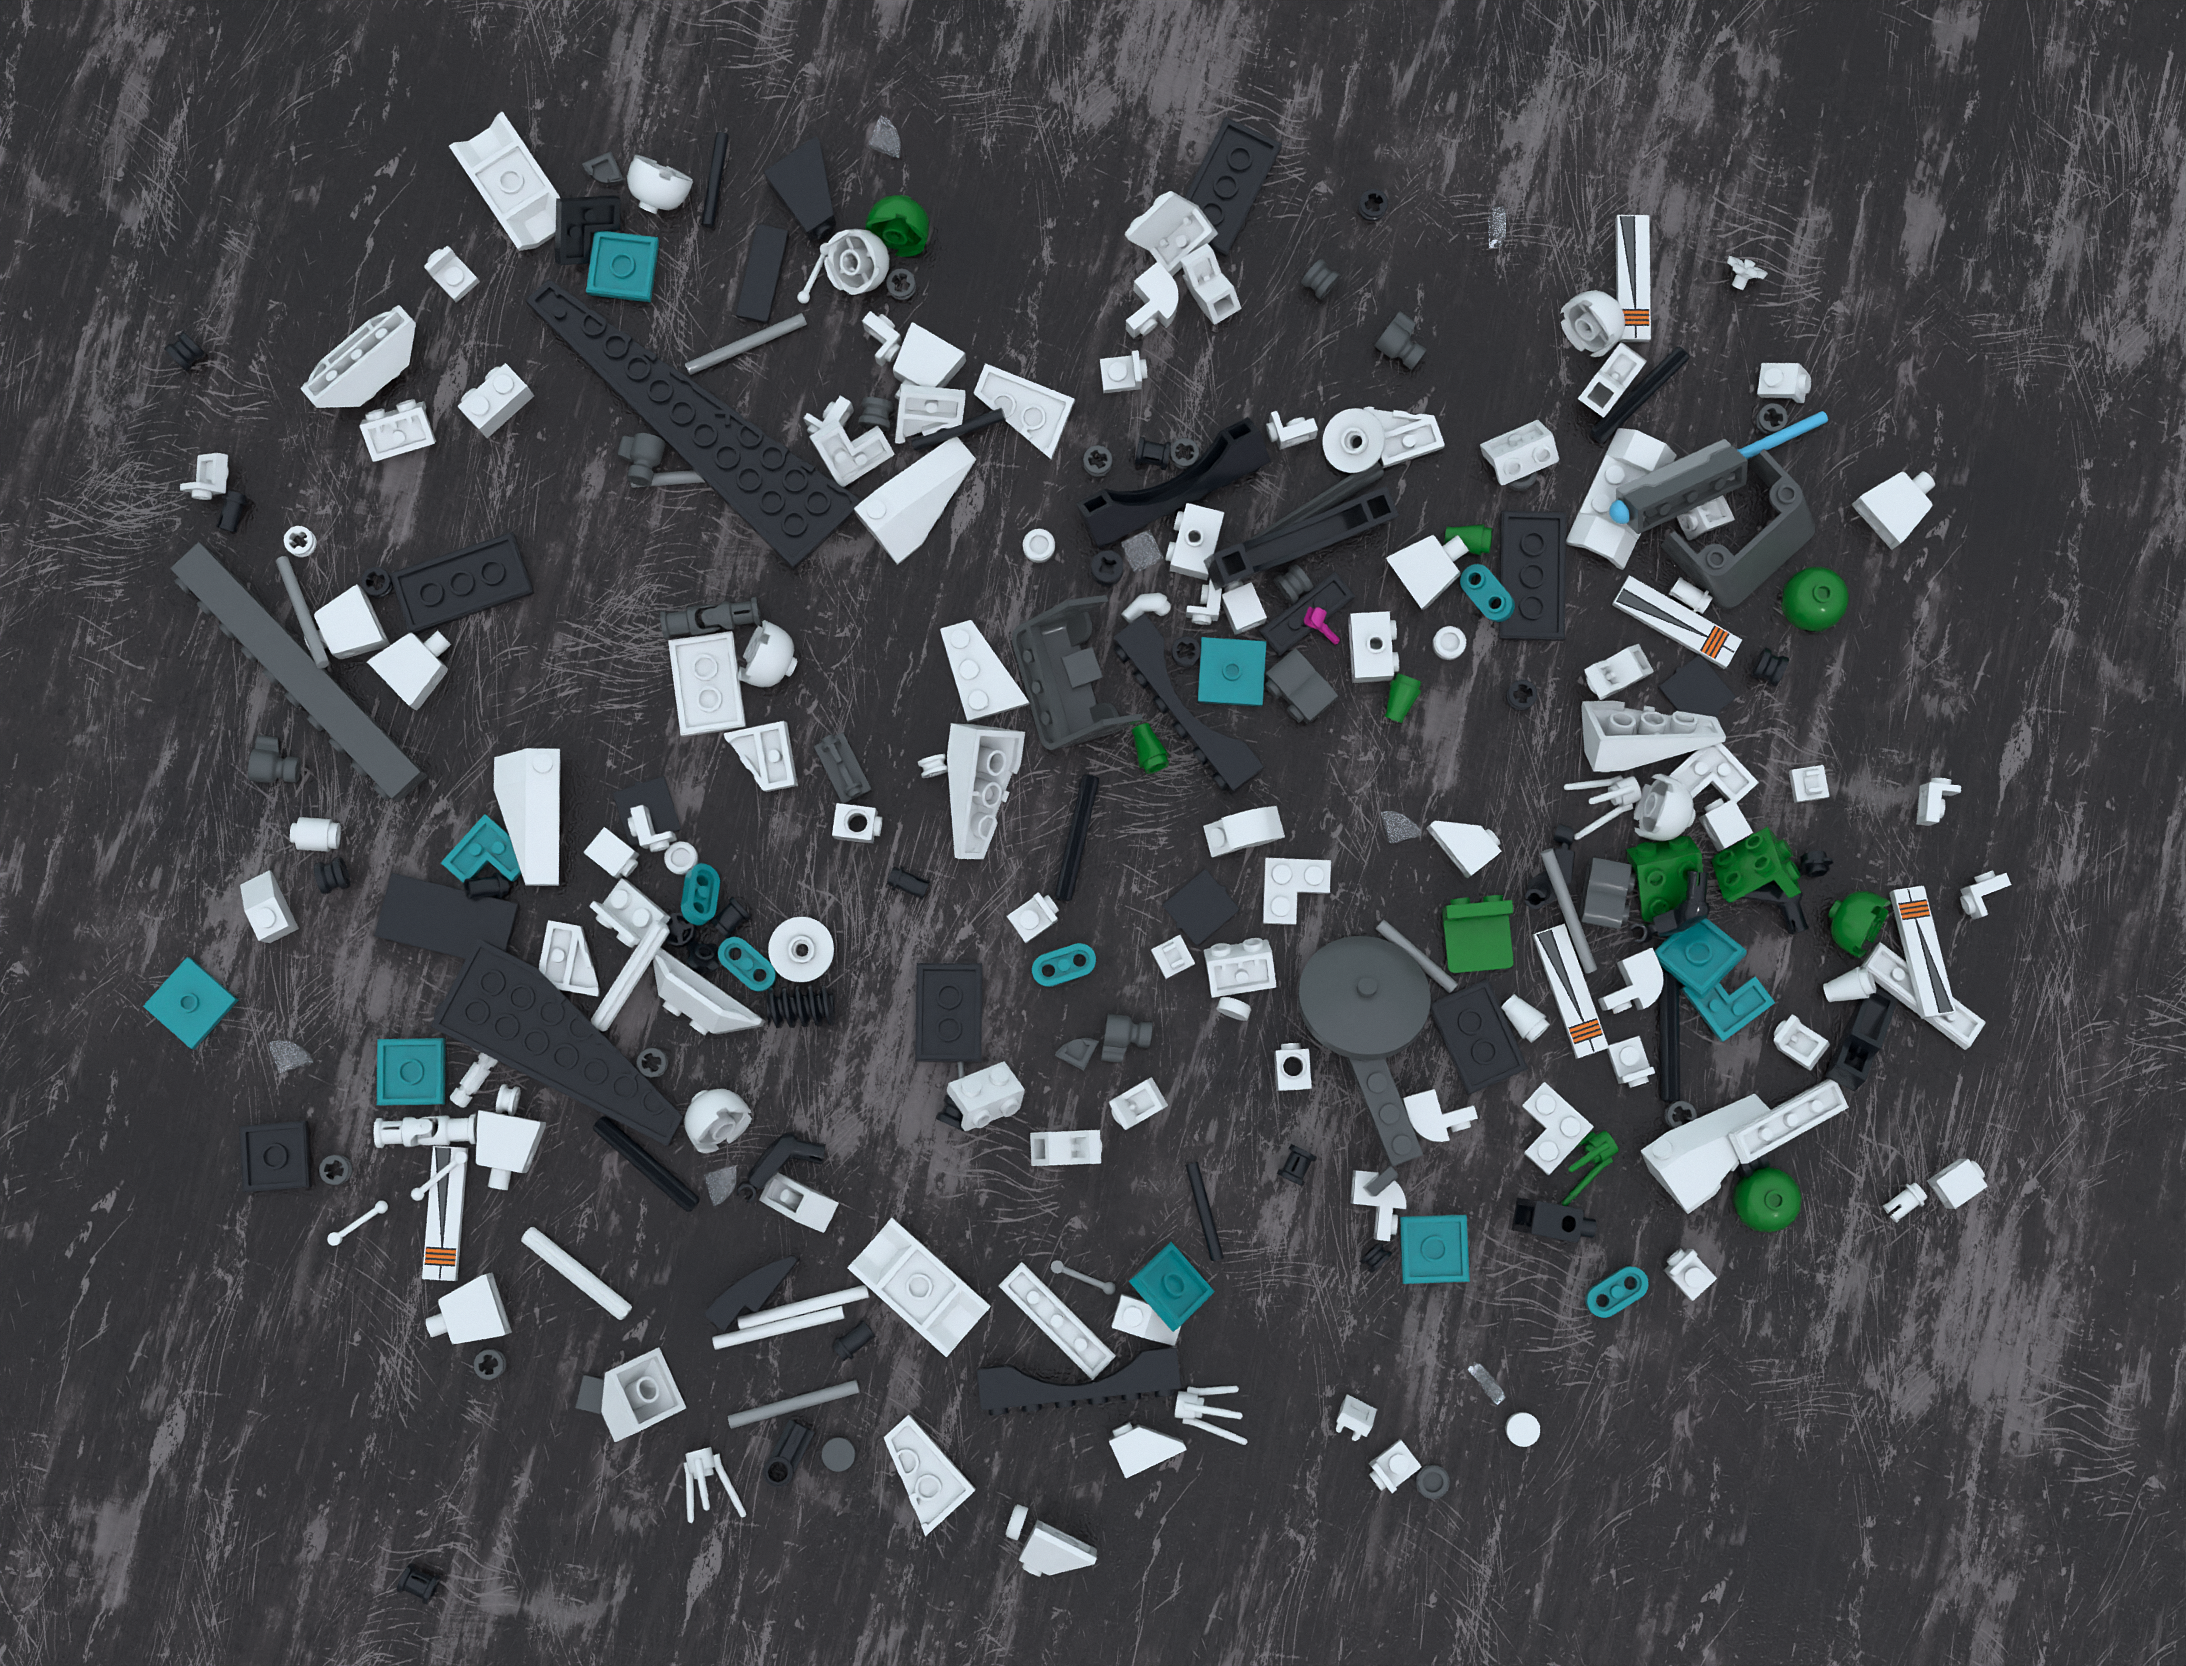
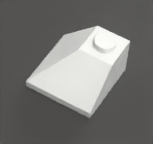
M659 1347L605 1372L601 1412L614 1442L633 1435L686 1409Z
M1037 1519L1019 1556V1561L1024 1563L1022 1567L1024 1570L1040 1577L1042 1572L1047 1575H1053L1094 1565L1097 1559V1549Z

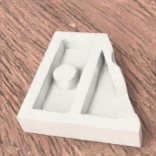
M901 384L895 443L905 442V437L922 432L923 436L936 433L937 430L942 428L949 429L962 425L965 390Z
M780 721L724 733L726 741L733 746L741 757L740 760L752 772L754 779L763 791L770 792L798 786L787 722Z
M548 920L539 970L560 990L600 996L601 991L583 927Z

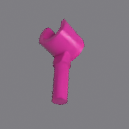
M1309 607L1304 618V624L1318 629L1334 645L1338 644L1340 639L1323 623L1327 612L1318 607L1315 609Z

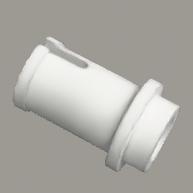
M1682 577L1678 579L1669 595L1694 609L1693 612L1696 613L1698 611L1701 614L1704 613L1713 597L1708 595V590L1703 592L1683 580Z
M1915 1182L1911 1185L1906 1184L1904 1191L1883 1205L1887 1214L1897 1206H1900V1209L1890 1216L1896 1223L1918 1205L1921 1207L1925 1205L1923 1201L1928 1197Z

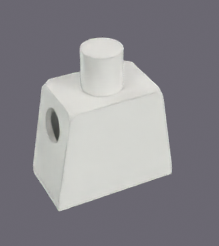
M912 322L893 367L894 377L903 382L902 384L944 388L965 364V352ZM900 388L895 394V398H897L898 400L900 396Z
M1902 471L1864 493L1851 505L1889 548L1893 550L1908 537L1933 506L1925 494L1935 486V482L1924 471L1913 480Z
M1431 535L1388 556L1386 559L1420 608L1425 610L1460 576L1461 573L1453 562L1469 550L1458 535L1443 546H1441L1434 535Z
M359 585L351 587L314 614L320 628L317 632L323 648L328 647L331 654L338 659L349 658L390 645L367 593ZM304 636V640H305V642H306V645H307V647L309 648L308 643H307V641H306V638H305V636Z
M438 630L424 643L411 632L372 657L367 663L411 708L417 711L447 673L448 668L437 657L451 644Z
M478 1111L476 1164L492 1167L488 1187L508 1190L511 1171L518 1173L528 1172L545 1130L546 1122L489 1111Z
M493 1273L481 1275L438 1299L442 1313L426 1318V1326L430 1336L435 1337L448 1332L452 1344L499 1337L512 1333Z

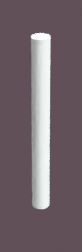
M862 1285L737 1317L740 1330L869 1298V1291L867 1285Z
M837 1306L713 1336V1345L716 1350L845 1319L842 1306Z

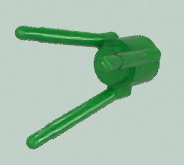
M1604 1130L1598 1135L1592 1131L1576 1146L1579 1147L1587 1144L1584 1147L1586 1155L1568 1168L1569 1172L1576 1171L1589 1161H1592L1594 1164L1599 1163L1562 1201V1206H1567L1604 1167L1613 1162L1611 1157L1617 1154L1619 1149L1607 1131Z

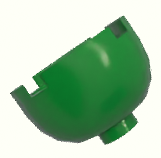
M893 195L880 199L871 208L865 222V230L871 231L878 236L886 247L898 249L895 256L917 255L924 250L928 240L929 219L927 213L920 204L906 195Z
M1822 566L1808 567L1795 573L1784 585L1781 606L1787 620L1796 628L1822 632L1834 626L1845 614L1849 602L1848 588L1842 577L1833 570Z
M1869 891L1851 893L1843 902L1836 900L1830 909L1828 917L1833 919L1830 930L1832 938L1837 945L1858 958L1864 956L1867 950L1863 949L1862 946L1866 940L1873 943L1889 912L1883 907L1891 905V901Z
M1768 1167L1754 1171L1753 1175L1749 1178L1741 1176L1734 1187L1732 1202L1740 1217L1739 1219L1744 1225L1754 1231L1772 1233L1785 1229L1795 1221L1801 1210L1802 1197L1799 1186L1789 1174L1779 1168Z

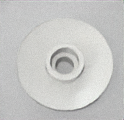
M1352 408L1336 414L1327 424L1323 434V450L1326 458L1335 468L1347 473H1359L1371 468L1380 459L1385 447V432L1381 422L1375 415L1363 409ZM1360 436L1362 444L1360 447L1354 448L1353 440Z
M794 917L784 921L775 929L769 941L768 954L774 969L782 977L794 982H809L823 975L829 968L834 956V943L827 928L819 921L808 917ZM801 944H805L808 947V953L803 957L797 954V947Z

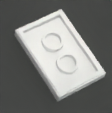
M733 631L668 640L681 736L686 737L746 728Z

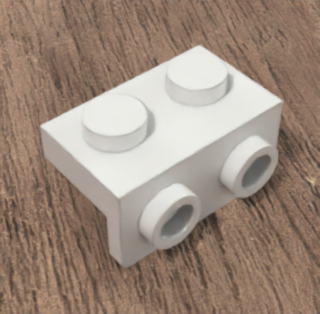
M1005 1061L950 1082L947 1087V1093L963 1114L961 1127L964 1131L982 1128L995 1119L1015 1114L1021 1107L1025 1091Z

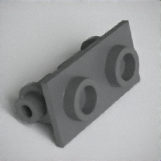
M843 732L835 736L833 734L828 735L821 740V743L814 746L842 804L872 790Z

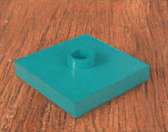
M608 231L594 232L586 287L587 295L651 302L660 242L658 237Z
M1202 637L1197 703L1262 707L1266 641Z
M1707 918L1683 932L1671 935L1654 951L1660 966L1701 999L1747 954L1745 948Z
M187 957L143 1007L190 1049L195 1050L239 999L191 957Z
M377 1039V1105H445L446 1039Z
M1467 1215L1399 1217L1402 1284L1470 1282Z
M1172 1242L1167 1244L1129 1280L1130 1284L1172 1332L1178 1329L1215 1292Z

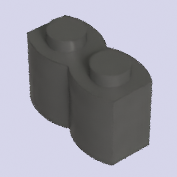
M1296 648L1265 675L1268 681L1265 684L1266 688L1275 698L1278 699L1281 696L1287 701L1290 706L1286 709L1298 723L1303 720L1309 725L1338 699L1334 689Z
M1594 857L1588 859L1578 911V918L1581 924L1618 930L1621 928V924L1627 923L1630 906L1625 904L1627 892H1632L1635 884V873L1631 872V864Z

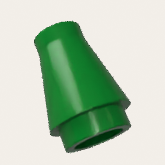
M1485 524L1446 527L1444 544L1458 535L1468 548V552L1479 556L1482 553L1490 554L1493 529L1485 527Z
M1397 673L1395 680L1391 679L1387 710L1384 717L1403 723L1405 716L1422 692L1419 690L1422 682Z
M1144 723L1133 728L1132 734L1135 740L1139 767L1143 768L1146 774H1152L1166 768L1169 765L1167 759L1169 753L1151 729L1150 724Z

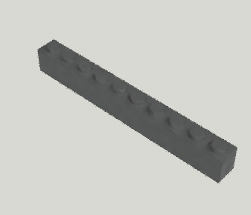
M198 542L170 568L178 576L174 580L175 583L185 593L193 592L200 599L196 603L197 606L209 617L214 614L222 622L218 625L220 630L231 640L236 637L243 644L240 650L253 663L257 660L260 661L265 667L262 673L275 686L281 683L285 687L287 692L284 696L296 708L303 706L310 713L306 719L318 731L325 729L332 736L328 740L329 743L340 754L343 755L347 752L354 759L351 766L362 777L365 778L369 775L376 782L373 788L383 799L387 801L391 798L400 803L428 776L324 668H317L313 656L209 548Z

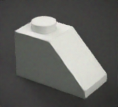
M1434 821L1426 828L1467 879L1502 852L1498 847L1501 843L1497 836L1490 829L1485 831L1482 826Z
M269 870L240 885L244 911L258 941L271 943L299 929L272 871Z
M779 1172L766 1185L759 1199L794 1221L823 1233L839 1204L824 1194Z
M1121 1293L1111 1325L1112 1328L1175 1346L1180 1327L1172 1332L1146 1301Z
M1130 1422L1113 1429L1114 1436L1109 1438V1443L1125 1478L1187 1450L1183 1440L1140 1424L1132 1427Z

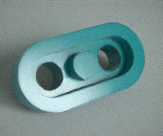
M1474 564L1463 571L1460 578L1462 589L1489 620L1503 622L1511 617L1515 608L1514 599L1487 567ZM1475 575H1480V583L1472 585L1471 579ZM1501 599V606L1497 609H1492V601Z
M704 863L695 865L687 872L681 901V911L685 919L691 924L698 926L704 925L714 917L720 887L718 873L710 865Z
M730 937L719 946L718 958L721 964L748 988L757 992H764L774 985L777 973L773 965L748 942L739 937ZM734 948H739L742 952L738 960H732L730 957V953ZM762 969L766 972V978L758 982L755 979V973Z
M1082 943L1073 944L1039 956L1033 963L1032 974L1038 984L1044 987H1053L1091 973L1096 964V956L1088 945ZM1079 954L1086 958V963L1081 967L1073 963L1074 957ZM1045 965H1052L1055 968V973L1052 976L1046 977L1043 975L1042 969Z
M1623 1267L1587 1291L1585 1296L1586 1307L1595 1316L1601 1318L1611 1317L1645 1295L1648 1289V1278L1637 1267ZM1629 1276L1635 1281V1285L1631 1289H1627L1624 1285L1625 1279ZM1600 1294H1604L1607 1297V1303L1602 1307L1596 1303V1298Z

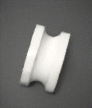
M303 526L291 527L284 535L285 547L297 557H307L316 548V537ZM297 535L301 538L307 535V538H304L307 542L305 547L297 546L294 549L293 546L296 543L293 540Z
M938 754L918 761L919 767L923 768L922 778H930L948 772V765L944 764V760L947 759L946 755Z
M502 1084L496 1101V1113L501 1114L503 1111H507L509 1116L515 1115L520 1099V1087L515 1086L513 1089H509L507 1084Z

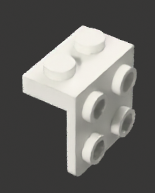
M1172 191L1160 195L1154 201L1153 206L1145 214L1134 219L1130 228L1125 232V236L1129 241L1149 250L1156 261H1159L1171 276L1175 275L1182 268L1181 258L1204 244H1208L1218 234L1198 205Z

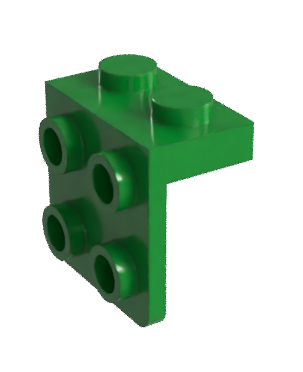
M1767 826L1716 854L1712 858V865L1723 898L1728 903L1734 902L1772 880L1776 881L1789 899L1801 893L1797 881L1801 875L1796 865L1789 859L1793 856V853L1788 843L1784 839L1779 841Z
M1677 836L1675 839L1657 843L1644 842L1637 845V847L1626 849L1627 860L1637 874L1640 912L1644 921H1654L1653 917L1673 910L1679 903H1682V900L1686 901L1687 871L1697 872L1696 885H1698L1699 872H1703L1702 854L1690 836Z
M1492 895L1483 897L1482 903L1470 904V898H1458L1450 900L1451 905L1442 908L1447 967L1451 973L1498 970L1512 967L1513 952L1509 915L1513 914L1512 900L1503 901V895Z

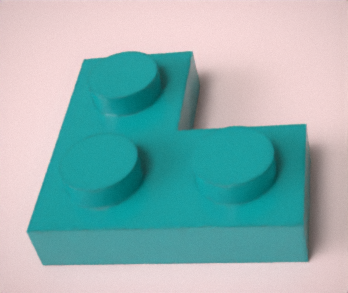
M486 814L482 816L441 862L463 883L467 878L474 879L488 862L510 881L514 882L522 873L510 836Z
M1756 976L1746 981L1729 995L1720 983L1703 999L1699 998L1686 986L1681 989L1720 1042L1728 1039L1775 1004Z

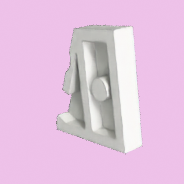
M1365 407L1363 409L1375 415L1384 428L1385 447L1380 457L1383 468L1443 449L1445 446L1434 415H1411L1405 411L1398 410L1393 412L1375 410L1374 407Z

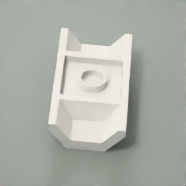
M503 112L495 117L488 129L471 140L454 142L449 145L519 251L537 248L555 236L556 198H560V196Z
M1618 428L1566 538V544L1586 548L1609 559L1617 568L1623 570L1640 534H1637L1627 524H1618L1611 519L1609 509L1611 504L1616 501V488L1673 463L1676 454L1666 443L1638 430Z
M893 1218L887 1222L878 1235L848 1266V1269L945 1357L952 1352L991 1307Z

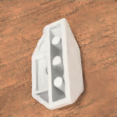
M400 305L394 307L389 312H384L369 319L320 360L310 374L308 382H305L300 389L316 408L360 407L367 400L373 398L388 382L398 377L401 371L409 365L416 323Z
M661 947L653 958L658 995L666 1000L662 1006L678 1017L683 1012L693 1019L689 1025L703 1035H706L708 1031L717 1035L762 1027L766 1022Z

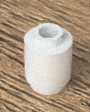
M299 817L297 823H292L290 842L295 843L297 850L329 852L331 849L339 848L341 838L340 823H333L332 819Z

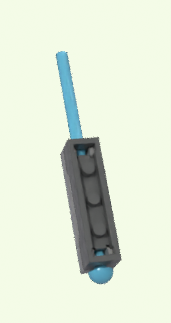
M1818 412L1741 449H1735L1726 439H1723L1616 488V501L1610 506V517L1618 524H1627L1637 534L1647 531L1746 485L1748 459L1758 455L1763 449L1767 451L1827 423L1828 417L1825 412Z

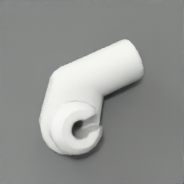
M1161 593L1141 594L1121 615L1131 624L1145 612L1155 611L1157 615L1164 616L1170 611L1171 604L1167 601V597Z

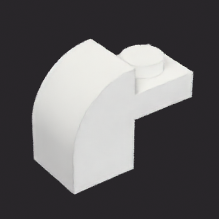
M1207 243L1180 259L1185 272L1183 278L1190 293L1214 325L1242 309L1234 286L1221 273L1214 251Z
M1158 261L1134 281L1133 291L1145 305L1126 320V331L1133 339L1140 333L1145 336L1151 332L1158 324L1156 322L1157 319L1167 328L1176 316L1178 288L1173 277Z
M1621 342L1578 399L1604 418L1647 361Z
M1639 644L1627 647L1612 657L1584 669L1587 675L1588 686L1598 695L1600 700L1623 690L1654 672Z
M1277 806L1236 813L1203 826L1211 857H1218L1247 847L1260 846L1285 837Z
M1653 948L1617 962L1627 987L1597 999L1602 1011L1612 1009L1614 1014L1632 1007L1630 1002L1632 999L1637 1010L1645 1009L1653 1004L1663 987L1662 968Z
M1435 1089L1401 1098L1415 1134L1428 1141H1449L1446 1127L1451 1126L1452 1132L1470 1128V1121L1478 1119L1474 1106L1442 1114Z
M1100 1130L1030 1133L1031 1166L1101 1163L1102 1142L1100 1140Z
M1353 1170L1350 1203L1376 1206L1374 1239L1390 1241V1235H1396L1398 1215L1392 1214L1393 1208L1406 1209V1199L1401 1187L1394 1180L1376 1197L1369 1196L1363 1186L1378 1173Z

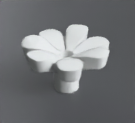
M1728 257L1727 263L1733 267V271L1737 274L1732 285L1738 289L1744 290L1748 279H1764L1768 274L1766 271L1754 267L1755 263L1751 260L1745 259L1743 263L1738 258Z

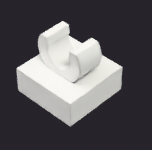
M1824 765L1789 771L1794 803L1829 797Z
M1181 935L1151 949L1165 979L1195 965Z
M1347 1394L1341 1404L1337 1417L1336 1431L1340 1433L1345 1426L1354 1431L1352 1440H1358L1361 1435L1367 1437L1373 1426L1377 1409Z

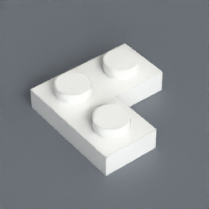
M836 419L809 436L834 480L842 487H845L895 455L878 426H875L851 442Z
M1722 743L1696 750L1669 775V777L1680 781L1691 793L1692 799L1711 783L1727 801L1734 799L1736 803L1759 783Z
M1265 858L1263 924L1296 925L1297 893L1329 894L1331 860Z
M1545 1082L1522 1105V1108L1546 1129L1524 1154L1549 1176L1594 1126Z

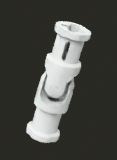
M471 1114L469 1118L450 1119L448 1115L422 1117L420 1119L405 1117L403 1121H384L382 1118H377L374 1123V1142L377 1148H383L385 1144H404L405 1147H413L420 1144L449 1145L450 1142L470 1141L471 1144H476L478 1116ZM435 1124H438L437 1132L435 1130Z

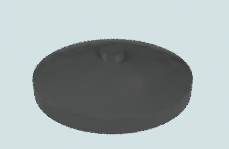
M1351 936L1328 943L1310 958L1302 972L1298 988L1299 1011L1304 1024L1313 1037L1331 1051L1357 1060L1383 1059L1406 1049L1422 1032L1430 1011V988L1419 964L1402 948L1376 937Z

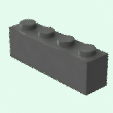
M1345 1057L1388 1166L1393 1167L1423 1155L1385 1058L1357 1060Z

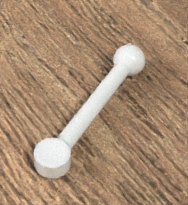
M823 243L820 246L821 255L804 290L798 293L797 299L801 303H807L810 299L809 292L824 263L825 257H828L830 246L827 247L828 243Z
M465 1151L456 1152L453 1161L422 1187L412 1190V1199L416 1201L421 1200L424 1197V1193L458 1164L466 1163L468 1161V1154Z
M378 1201L375 1204V1208L340 1232L330 1233L327 1239L328 1243L332 1246L339 1245L342 1242V1238L376 1214L385 1213L388 1209L387 1203L385 1201Z

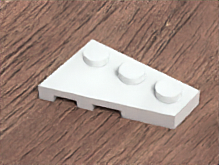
M985 363L974 395L993 411L1002 408L1006 418L1005 421L1052 460L1075 399Z
M972 620L940 629L968 723L1030 705V702Z
M908 1414L884 1436V1440L926 1536L965 1501L976 1488L914 1418Z

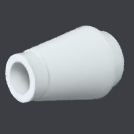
M1856 967L1823 984L1826 998L1830 1003L1834 1001L1869 998V994L1876 993L1874 978L1868 967L1863 969Z
M1515 994L1501 1007L1522 1039L1527 1038L1531 1043L1550 1026L1545 1020L1547 1016L1521 998H1518Z

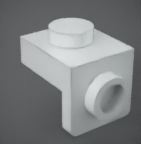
M870 311L862 322L864 330L883 344L875 354L877 364L882 367L887 361L891 363L897 358L902 341L900 334L894 330L895 325L883 314L877 317Z
M1799 363L1761 364L1757 391L1761 398H1792L1796 403L1805 402V395L1809 393L1811 388V377Z
M221 453L198 455L196 482L180 484V491L192 493V498L200 500H211L212 495L226 493V479L229 473L227 467L228 455Z
M640 805L630 808L632 817L628 818L629 828L633 837L638 836L641 847L645 849L650 848L651 852H657L670 848L669 842L677 840L675 833L671 831L655 835L649 809L646 806Z
M1993 870L1974 877L1976 884L1960 889L1963 895L1960 898L1962 907L1968 915H1971L1973 920L1988 915L1981 896L2011 885L2007 873L1995 876Z
M1793 1014L1787 1021L1783 1020L1774 1032L1775 1038L1773 1041L1777 1049L1810 1071L1830 1046L1828 1040L1801 1024L1799 1018Z
M1152 1077L1109 1101L1114 1119L1125 1130L1168 1106Z

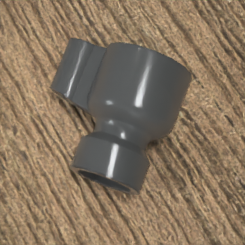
M1401 311L1374 345V347L1389 358L1400 357L1403 364L1411 370L1427 350L1419 343L1413 344L1410 341L1416 322Z
M637 433L635 437L622 436L617 456L626 461L634 462L629 467L626 477L629 482L639 486H651L654 476L652 468L659 466L666 445L665 441L647 433Z
M258 735L255 748L252 750L249 758V780L272 783L277 778H282L285 782L297 783L301 772V758L287 756L285 759L280 758L279 738Z
M1107 1013L1101 1061L1121 1063L1130 1043H1135L1138 1047L1150 1048L1153 1022L1140 1021L1136 1024L1132 1022L1129 1016Z

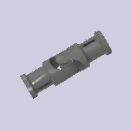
M755 596L750 601L731 603L730 601H723L718 606L714 604L687 607L686 611L667 613L665 610L660 611V622L664 639L667 640L672 635L691 633L693 636L716 632L721 629L719 626L727 630H732L737 625L755 623L758 626L761 625V614L758 598ZM701 610H703L701 619L706 629H701L698 623V614Z

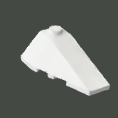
M958 437L949 439L864 499L854 508L856 516L898 565L923 545L928 537V533L944 512V508L954 492L958 490L975 463L976 458Z
M1582 701L1584 752L1593 772L1625 771L1722 743L1726 739V735L1716 717L1676 711L1673 715H1666L1655 712V707L1644 706L1643 711L1624 708L1625 702Z
M951 723L947 765L955 858L984 859L998 824L995 817L1001 801H1007L1010 793L1006 791L1012 773L1017 774L1021 765L1025 732L974 724Z
M526 748L494 757V792L526 886H559L560 749Z
M1752 1094L1666 1132L1642 1149V1156L1650 1173L1683 1210L1689 1214L1713 1197L1721 1188L1720 1182L1730 1170L1734 1171L1740 1164L1728 1133L1770 1111V1109L1756 1094Z

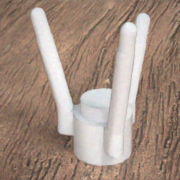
M1620 775L1611 779L1564 785L1565 790L1611 786L1608 787L1607 793L1590 798L1589 804L1611 800L1613 805H1619L1611 812L1576 833L1575 840L1588 835L1619 814L1633 809L1632 803L1640 801L1642 798L1639 784L1634 776L1623 779Z
M1188 1386L1187 1392L1178 1391L1175 1417L1183 1418V1424L1197 1426L1242 1445L1247 1444V1439L1197 1419L1202 1418V1413L1241 1419L1243 1417L1242 1413L1204 1406V1398L1198 1397L1202 1395L1235 1393L1239 1390L1237 1386L1207 1388Z
M711 1447L686 1453L687 1462L683 1464L686 1473L688 1522L692 1523L694 1521L693 1476L694 1479L698 1480L703 1509L707 1511L710 1505L705 1476L714 1474L713 1467H715L739 1515L745 1517L746 1512L722 1466L720 1455H713Z

